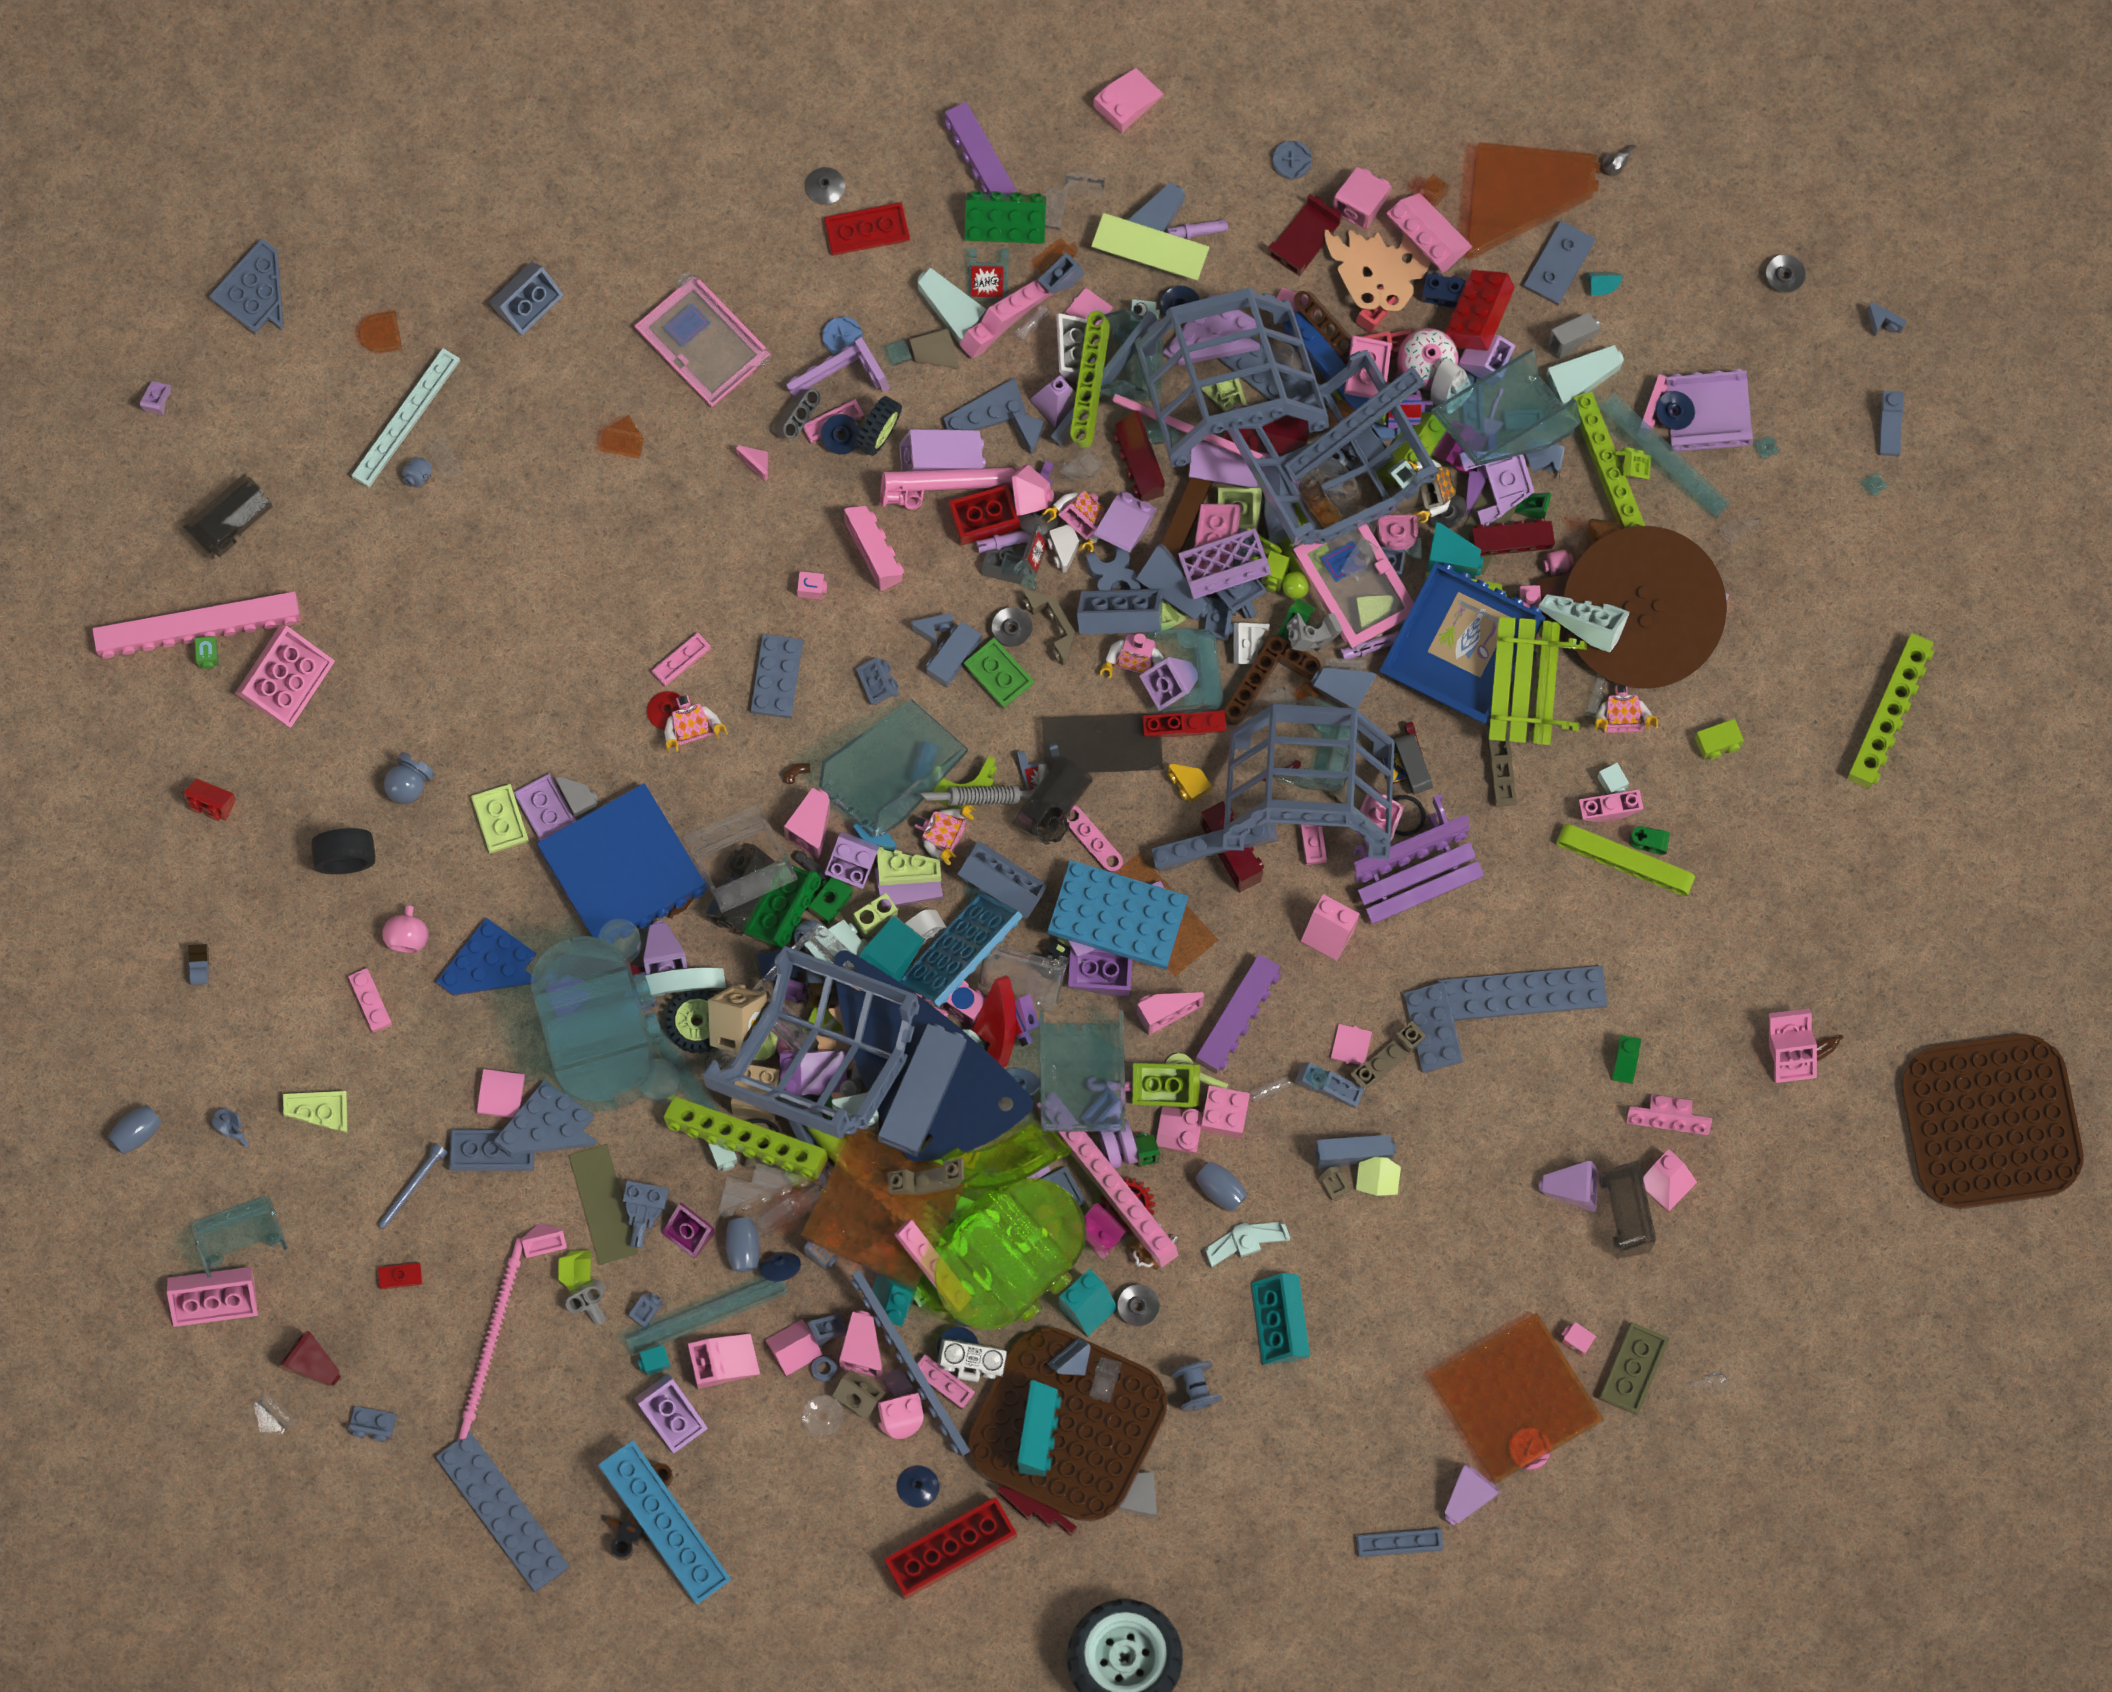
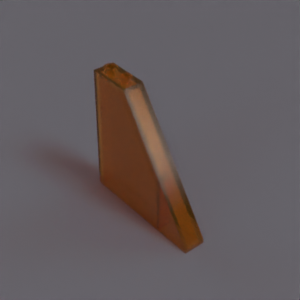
M1478 142L1469 231V243L1472 245V248L1467 253V260H1472L1592 199L1594 192L1598 191L1599 180H1595L1596 173L1599 174L1600 170L1597 154Z

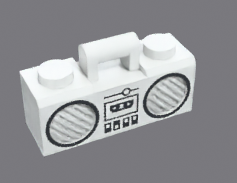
M942 1338L937 1363L942 1365L943 1370L955 1371V1368H958L957 1379L978 1382L980 1372L984 1373V1377L996 1379V1375L1002 1376L1007 1351L1001 1348ZM964 1367L975 1369V1373L965 1372Z

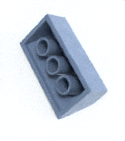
M1162 589L1081 591L1077 611L1079 634L1161 632Z
M979 840L958 872V875L965 882L974 884L982 893L989 894L996 900L1018 910L1025 918L1029 917L1048 885Z

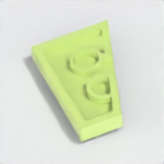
M879 847L877 852L879 886L941 882L939 859L920 855L911 856L902 854V851L895 850L892 852Z
M346 1091L283 1094L285 1117L348 1134Z

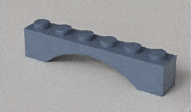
M1265 822L1261 826L1256 825L1250 829V833L1244 836V848L1279 841L1275 823ZM1224 829L1152 848L1156 869L1168 871L1183 867L1207 856L1231 851L1223 850Z

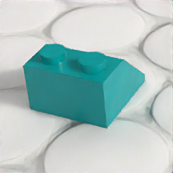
M881 1266L872 1291L892 1324L902 1327L909 1315L920 1281Z

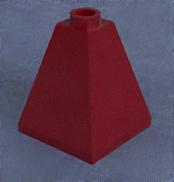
M309 1331L302 1333L278 1366L282 1370L327 1386L330 1384L334 1386L341 1377L338 1374L340 1372Z

